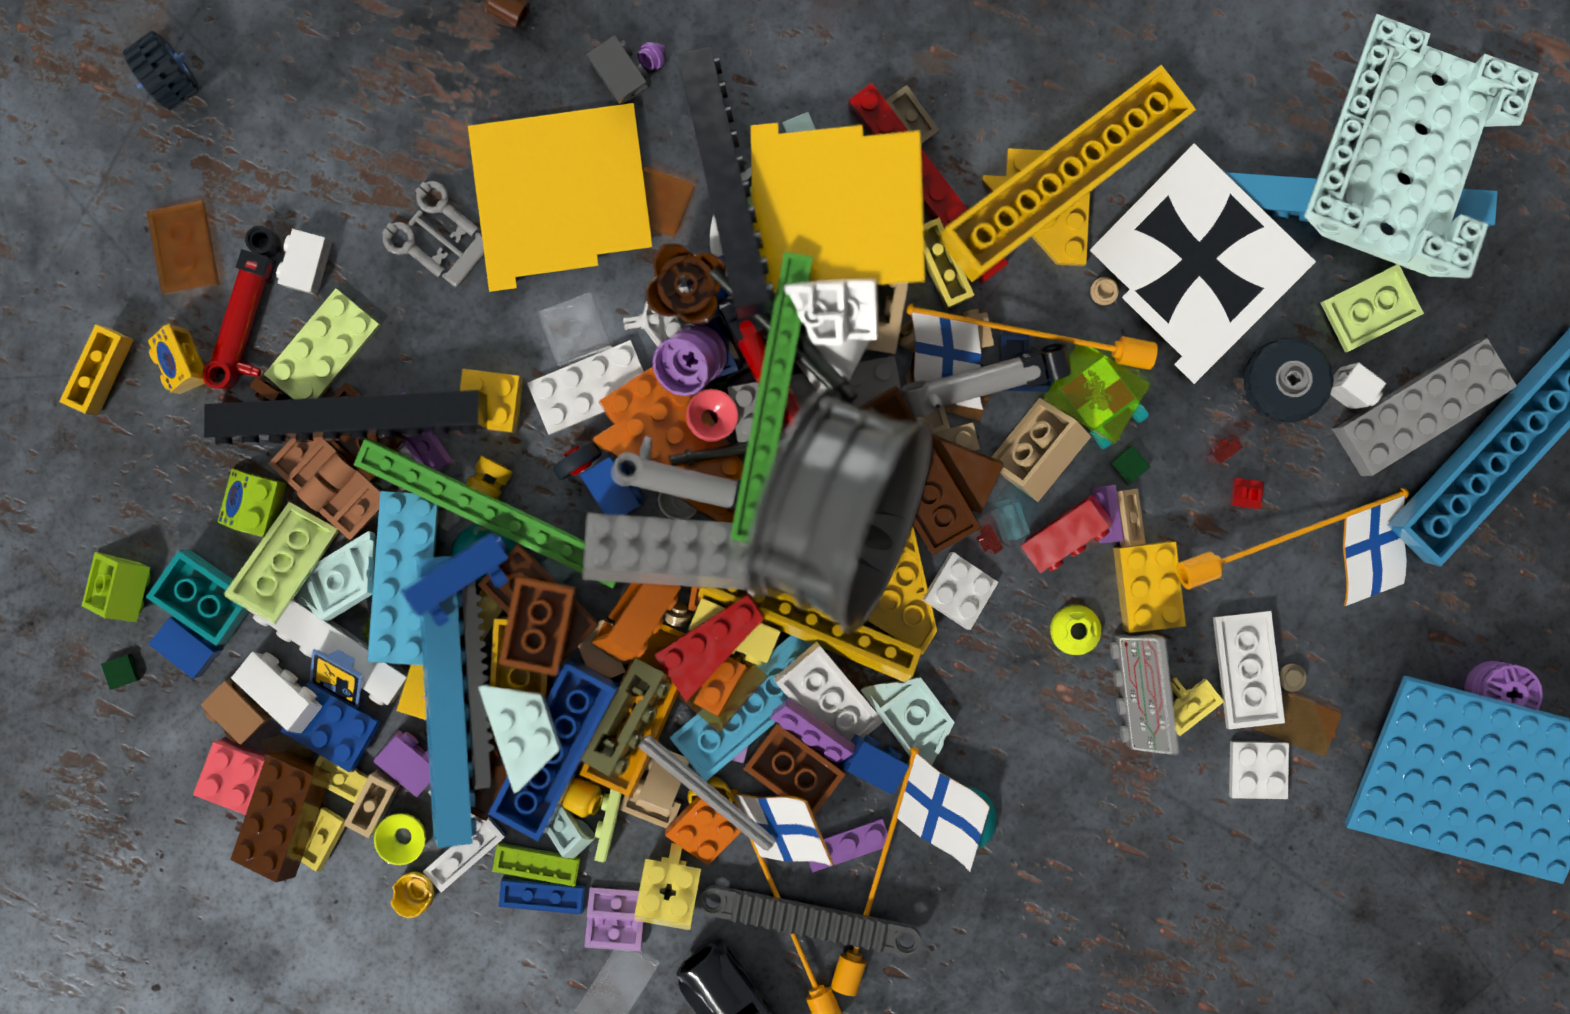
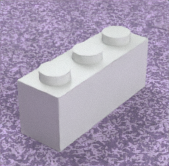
M252 651L231 679L287 731L302 733L323 707L315 700L317 695L310 689L301 687L296 682L298 678L286 669L282 670L277 665L279 660L268 652L261 654Z

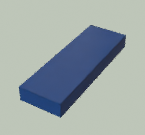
M502 877L498 907L583 914L586 884H576L574 887L541 880Z

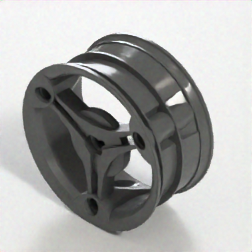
M823 388L816 392L803 406L789 428L762 489L751 526L745 559V582L748 592L757 598H762L766 595L776 598L783 593H787L796 598L800 609L809 610L815 607L831 617L832 621L839 623L843 631L850 634L858 631L870 617L881 599L910 534L921 501L930 464L933 439L931 425L923 420L916 423L894 421L882 417L881 412L876 409L868 411L850 406L849 402L841 398L838 392L832 388Z

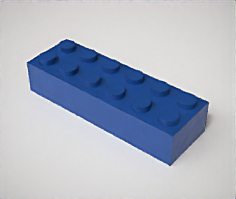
M575 659L566 662L546 700L562 748L518 792H513L509 777L507 776L488 814L539 841L547 833L566 793L583 763L581 758L621 684Z

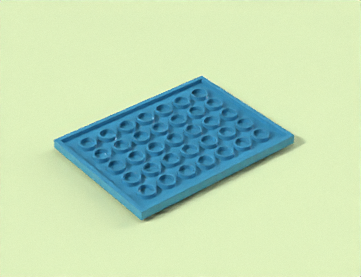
M1404 675L1345 820V825L1349 829L1563 884L1570 870V718Z

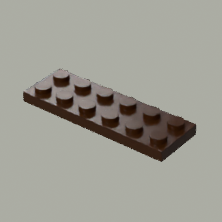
M897 385L857 407L864 411L876 409L881 412L882 417L894 421L918 422ZM933 445L924 490L913 522L932 556L981 529L980 523Z

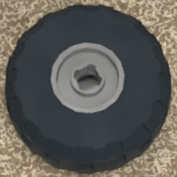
M1299 338L1278 339L1261 347L1250 358L1244 372V390L1250 404L1262 416L1277 422H1297L1316 414L1328 401L1334 382L1333 369L1325 353L1313 343Z

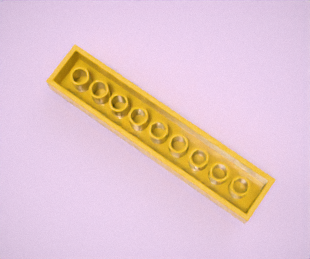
M1160 65L956 219L937 238L971 282L975 281L1179 125L1196 110L1165 68Z

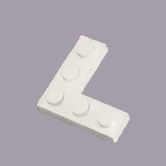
M471 814V818H475L477 834L472 835L473 844L450 847L423 871L441 893L506 836L491 817L484 821Z

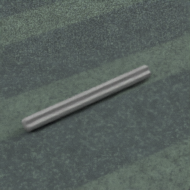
M647 735L642 739L639 744L641 750L758 846L768 851L774 845L776 840L771 834L652 736Z

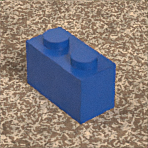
M169 617L148 643L192 679L203 676L222 652L220 647L214 645L175 617Z
M854 734L850 741L856 745L854 752L839 764L847 772L893 795L909 768V765L902 760L903 754L890 746L887 750L879 747L881 742L867 734L864 738Z

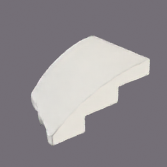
M877 279L814 281L787 284L785 286L787 295L791 296L798 310V316L807 326V332L813 344L842 345L847 339H877L879 337Z
M847 339L842 345H814L841 376H846L850 380L870 339ZM797 359L795 360L817 392L820 389L826 388Z

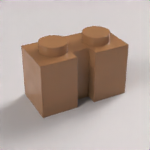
M232 679L224 681L201 704L206 710L204 712L206 717L214 723H219L225 729L224 733L227 738L234 743L238 742L240 745L250 741L273 718L257 702H254Z

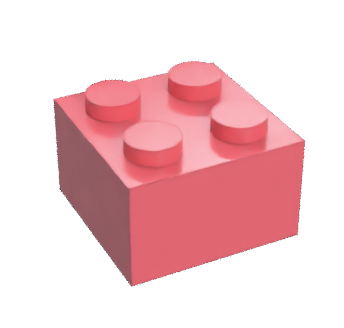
M227 738L213 742L193 795L246 815L266 753L243 744L234 743Z

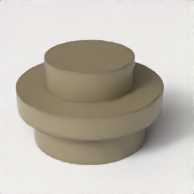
M1293 663L1284 665L1279 670L1280 686L1290 692L1302 689L1307 680L1305 670Z

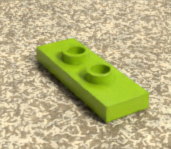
M499 842L496 847L492 872L575 887L581 857L564 858L560 853Z

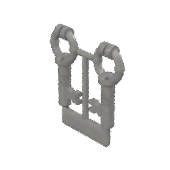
M435 181L422 182L419 185L421 187L415 190L417 193L416 201L421 210L417 211L409 221V225L401 222L392 224L389 222L386 226L387 228H384L381 232L383 234V243L387 251L397 255L410 254L439 278L442 275L445 280L457 287L484 255L482 234L477 232L479 228L449 204V194L443 184ZM432 188L437 189L442 195V199L434 207L428 206L423 200L427 195L425 192H429ZM423 211L431 214L443 213L458 225L457 230L450 235L452 239L454 237L457 238L455 240L457 243L462 240V235L466 233L472 237L475 235L476 238L465 252L462 253L419 217L423 214ZM415 222L460 257L447 273H444L445 268L441 266L442 260L446 259L449 255L447 252L443 254V249L440 247L437 255L431 258L416 246L415 234L410 227ZM398 229L403 230L408 235V241L403 244L402 248L395 247L389 240L393 237L392 232L395 234Z

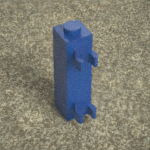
M486 534L401 589L400 593L416 616H421L428 611L436 625L440 627L448 622L449 618L439 603L486 572L495 587L498 586L499 588L509 582L498 567L500 563L508 559L505 551L508 550L507 546L500 536L494 537L493 534Z

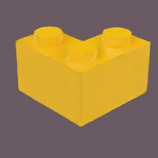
M463 369L460 391L479 390L487 395V429L517 433L524 378L517 375Z

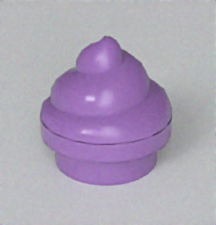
M653 42L643 44L637 53L642 67L648 71L661 68L665 63V46Z

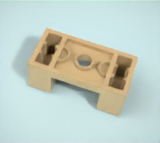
M908 282L889 284V287L893 288L892 296L886 295L884 316L878 315L879 337L877 339H870L866 349L896 354Z

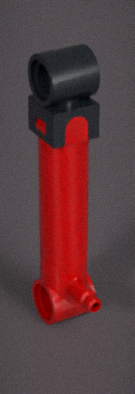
M254 226L245 235V243L250 251L243 249L240 251L235 267L239 269L210 362L203 369L202 377L207 386L214 389L230 390L234 388L239 381V373L255 377L261 375L260 368L242 362L241 359L266 280H271L277 262L270 257L275 256L281 249L280 237L277 233L264 226ZM267 235V245L264 248H259V239ZM223 368L225 370L226 376L225 379L219 383L217 381L216 374L220 369Z
M729 295L718 301V309L759 385L767 338L763 332V327L753 317L737 318L734 300ZM790 383L781 426L784 438L802 409Z

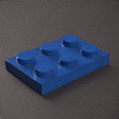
M308 682L306 688L317 695L315 700L323 707L302 733L287 731L284 727L280 732L344 770L353 773L381 722Z

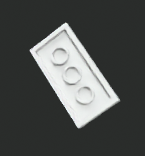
M629 340L527 384L547 433L552 435L605 413L598 403L599 400L643 373L644 370L632 341Z
M1271 611L1213 617L1226 728L1237 729L1285 723Z
M817 642L773 678L790 699L849 741L852 740L854 734L864 738L866 734L869 735L884 722Z

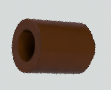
M485 0L484 2L487 5L488 13L515 28H519L524 23L530 10V3L525 0Z

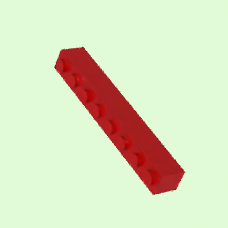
M870 83L849 99V110L869 136L909 132L873 83ZM921 148L922 206L933 220L940 218L945 229L966 213L968 209ZM1004 258L977 279L983 285L1009 263Z

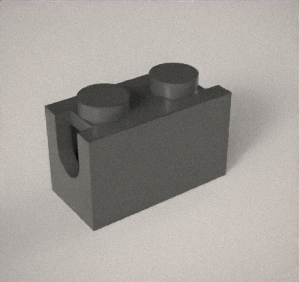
M614 35L587 53V57L618 104L622 105L627 104L649 89L646 85V79L649 76L640 63L635 66L630 58L633 53L624 40L619 42Z

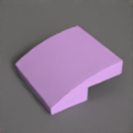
M590 888L585 948L641 952L644 922L635 921L634 916L639 891Z

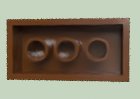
M287 751L266 754L230 860L275 883L296 877L331 772Z

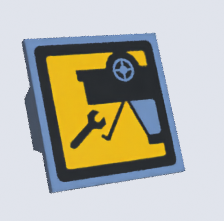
M313 649L309 682L358 709L363 675L352 669L355 658L339 649L329 655L320 650Z

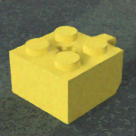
M672 843L669 858L662 857L661 862L645 859L634 915L635 921L690 930L701 869L686 866L687 861L680 860L682 847ZM666 889H671L672 894L676 896H671L666 901L664 900V895L660 893H664Z

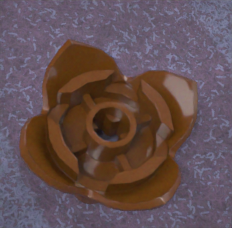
M663 244L654 259V278L646 289L647 305L659 315L679 317L691 324L709 322L717 311V293L721 288L709 274L718 267L726 275L725 261L712 253L693 254L680 244ZM685 279L686 282L690 280L693 283L690 287V292L686 293L685 290H679L681 286L680 280Z

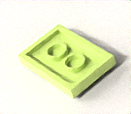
M1398 264L1321 302L1345 352H1349L1424 314Z

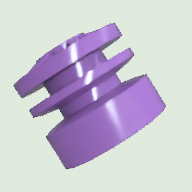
M691 324L683 327L660 344L653 355V369L657 380L668 391L682 396L698 392L718 376L727 363V350L724 341L716 331L701 324Z
M1486 661L1475 666L1467 675L1464 685V691L1535 710L1540 709L1543 699L1542 686L1535 674L1527 668L1500 661ZM1507 692H1511V696H1507Z

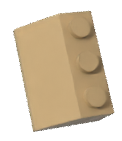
M1039 398L993 454L992 458L1003 462L1000 472L1003 477L1019 490L1039 502L1091 436L1077 420Z

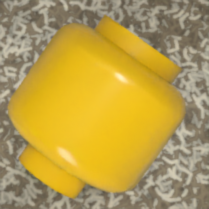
M577 776L566 793L562 806L565 810L582 818H586L590 814L595 815L603 802L601 788L599 785L581 776Z

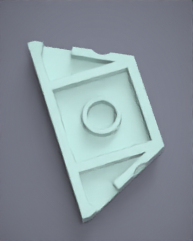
M368 531L320 560L296 594L297 601L304 607L311 609L312 613L320 620L328 622L371 596L374 583L375 533Z
M910 678L906 683L898 680L862 687L860 689L908 755L911 756L912 753L909 751L910 748L917 747L920 750L919 755L933 765L955 722L922 678Z
M491 685L480 686L479 690L513 792H518L562 748L544 694L531 691L523 692L512 688L491 687Z

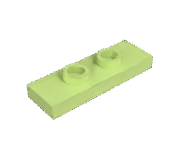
M612 789L610 794L605 793L601 810L606 811L604 821H598L595 837L599 838L594 860L603 863L609 855L623 795Z

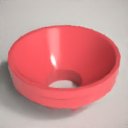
M708 389L697 393L691 399L686 410V420L689 429L698 438L705 441H718L726 438L736 427L738 410L735 402L726 393L720 390ZM706 411L713 412L717 417L716 425L709 427L703 424L701 420L702 413Z

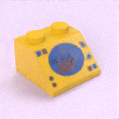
M167 324L148 340L151 347L149 349L150 357L156 365H159L162 372L160 379L166 390H169L171 393L182 394L205 384L202 377L205 366L188 329Z

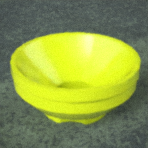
M1072 604L1061 608L1054 615L1050 625V634L1054 644L1064 653L1082 655L1096 647L1101 637L1102 628L1100 620L1091 609L1086 606ZM1075 623H1083L1086 627V635L1082 639H1074L1071 635V627Z
M397 813L386 817L380 822L374 833V846L377 853L383 860L393 865H406L413 862L423 852L426 844L424 826L416 817L406 813ZM406 828L410 831L412 837L409 843L402 844L397 840L396 832L398 829Z

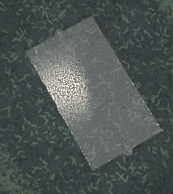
M613 950L574 1012L577 1014H628L658 966L643 957L641 952Z

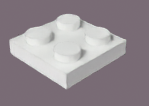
M950 552L922 600L965 629L971 630L998 582L956 553Z
M1230 741L1229 797L1288 799L1289 743L1276 741Z

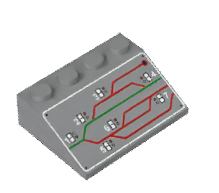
M1146 631L1113 635L1114 642L1110 643V653L1112 659H1116L1117 670L1113 671L1115 686L1119 687L1120 698H1117L1116 703L1118 714L1123 716L1124 726H1120L1122 743L1126 742V746L1132 750L1179 754L1165 638Z

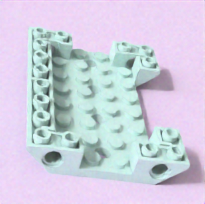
M1376 14L1304 216L1323 237L1430 277L1469 278L1472 275L1488 224L1462 214L1454 221L1452 220L1483 127L1521 125L1539 73L1485 53L1476 63L1427 46L1430 33ZM1432 75L1440 76L1444 80V85H1436L1432 80ZM1415 124L1424 125L1427 129V135L1417 133ZM1398 173L1408 175L1410 184H1402L1398 180ZM1381 223L1389 224L1393 228V235L1384 234L1380 228Z

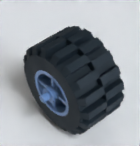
M150 31L123 50L127 65L140 82L137 84V87L139 89L144 87L162 107L171 111L199 91L194 75L183 61L186 55L183 52L178 54L160 34Z

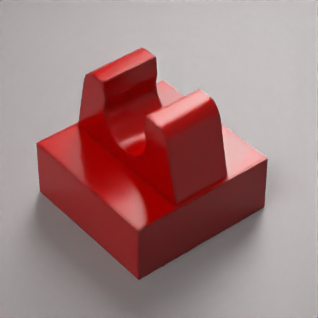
M1234 478L1230 506L1261 509L1264 481Z

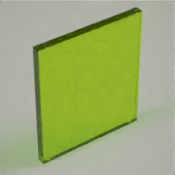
M1075 344V348L1069 356L1072 369L1071 375L1055 380L1048 392L1045 393L1044 400L1115 444L1146 391L1149 390L1150 384L1096 349Z

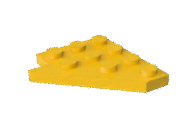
M1008 148L1006 175H983V184L991 192H994L1048 150ZM1090 193L1032 236L1056 265H1086Z
M913 525L894 573L877 606L867 620L901 642L922 650L921 654L923 655L935 636L937 627L932 606L922 600L928 588Z

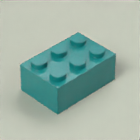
M178 550L146 596L147 599L216 646L228 643L249 612L243 606L225 597L224 593L233 582V579L191 550Z

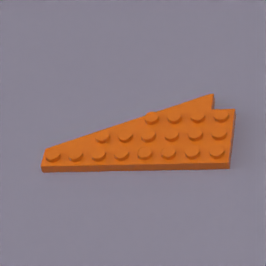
M653 366L598 402L613 426L594 437L592 441L616 458L624 453H633L639 457L641 444L645 436L652 437L653 439L650 461L670 465L669 455L685 453L687 449L697 451L730 445L726 438L718 441H705L693 434L687 424L686 410L689 402L696 394L682 396L668 391L657 380ZM707 411L702 413L701 420L703 424L709 427L716 425ZM737 455L695 462L694 466L688 467L687 464L675 467L736 481L737 479H742L744 464ZM676 496L714 522H734L735 513L727 511L728 508Z

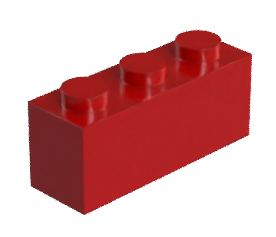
M1092 494L1026 538L1021 547L1040 573L1046 569L1052 572L1064 563L1062 559L1067 555L1072 554L1074 557L1087 548L1086 543L1093 538L1099 541L1110 533L1108 528H1110L1113 520L1096 496Z

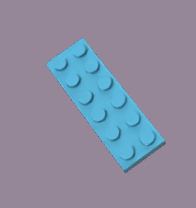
M380 491L368 662L423 665L420 616L414 614L400 593V590L417 580V558L435 557L439 505L414 493Z
M791 635L773 650L768 663L762 661L760 666L755 665L743 675L720 718L703 709L669 737L705 781L711 778L775 723L770 718L773 710L789 697L776 684L773 678L813 644Z

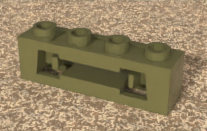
M635 658L586 748L581 761L610 777L618 779L619 775H623L630 763L628 758L633 749L639 747L643 739V730L647 723L650 724L656 716L657 704L670 690L671 683L669 682L671 679L669 676ZM637 693L643 696V700H638L620 736L618 737L617 741L619 742V744H616L613 741H609L611 737H616L622 723L624 722L626 716L629 713V710L635 702L636 696H634V694Z

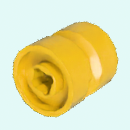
M481 455L474 467L476 474L469 476L465 484L499 500L502 495L500 487L507 485L513 471ZM486 473L495 478L493 484L483 479Z

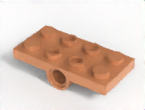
M313 437V442H297L296 438H291L268 463L271 468L297 491V495L313 510L320 512L349 540H353L379 512L381 490L357 470L328 441L323 440V437Z

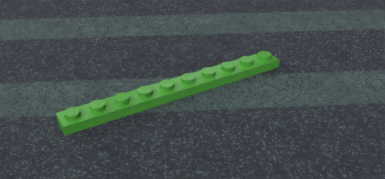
M784 252L731 540L748 543L758 501L776 457L801 319L797 314L798 310L791 296L787 295L785 286L787 284L809 281L813 257L789 252Z
M370 438L364 439L355 460V466L583 574L584 540ZM599 581L612 588L616 584L613 581Z

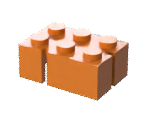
M630 583L608 616L609 619L615 622L614 627L605 621L591 643L617 662L636 658V656L639 658L648 647L646 641L650 634H655L663 624L664 620L661 617L665 611H669L676 604L679 598L676 594L681 587L678 585Z

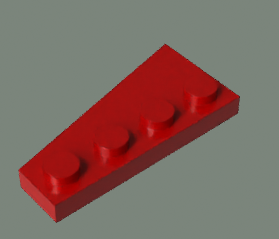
M749 593L656 652L655 657L687 702L764 620L765 615Z

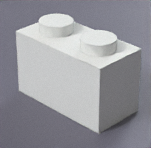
M292 229L291 235H288L284 242V251H286L284 261L280 262L277 268L278 284L318 296L332 241L325 237Z
M1360 363L1340 367L1335 373L1331 396L1349 409L1373 406L1382 397L1383 392L1381 390L1386 383Z

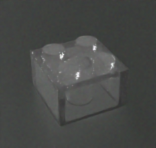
M591 292L537 312L555 362L561 368L613 347Z

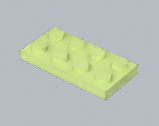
M335 288L264 375L294 400L321 398L381 325Z
M288 502L224 593L225 597L276 625L337 536L338 529Z

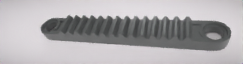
M474 580L460 589L463 603L462 607L459 608V619H463L464 636H461V644L466 652V664L463 665V670L468 682V692L465 695L470 713L468 733L471 736L470 760L473 765L472 782L474 789L490 788L489 752L494 749V746L488 744V740L493 738V734L487 732V729L491 727V723L486 721L488 714L479 687L483 686V683L489 680V677L482 674V671L486 670L488 665L481 662L482 659L487 657L486 653L481 652V648L486 646V642L480 640V637L485 634L484 630L479 629V625L484 623V619L478 617L483 608L477 606L482 597L476 594Z
M718 885L706 887L699 897L700 909L705 914L731 920L735 923L742 922L744 925L752 924L755 927L762 926L779 932L786 931L788 934L796 933L799 936L806 935L813 939L820 938L823 941L830 940L833 943L840 942L857 948L864 947L867 950L874 949L877 952L884 951L904 956L915 954L921 946L919 930L910 924ZM710 893L717 894L721 899V904L716 908L709 907L706 903V896ZM903 933H910L914 936L915 942L910 947H904L899 943V937Z

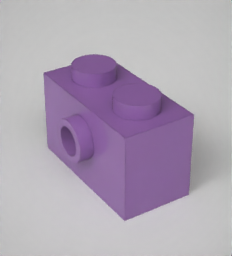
M398 730L376 754L373 762L418 797L430 783L428 750L424 751L418 746L419 742L409 732L403 733Z

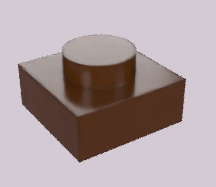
M256 377L249 386L257 391L255 396L261 401L284 400L287 394L265 379Z

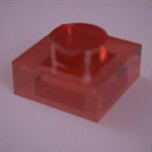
M1223 438L1211 447L1213 452L1208 454L1207 457L1213 465H1218L1243 447L1237 439L1227 441L1226 438Z
M985 524L977 531L980 536L976 539L984 552L989 550L991 554H996L1004 549L989 524Z

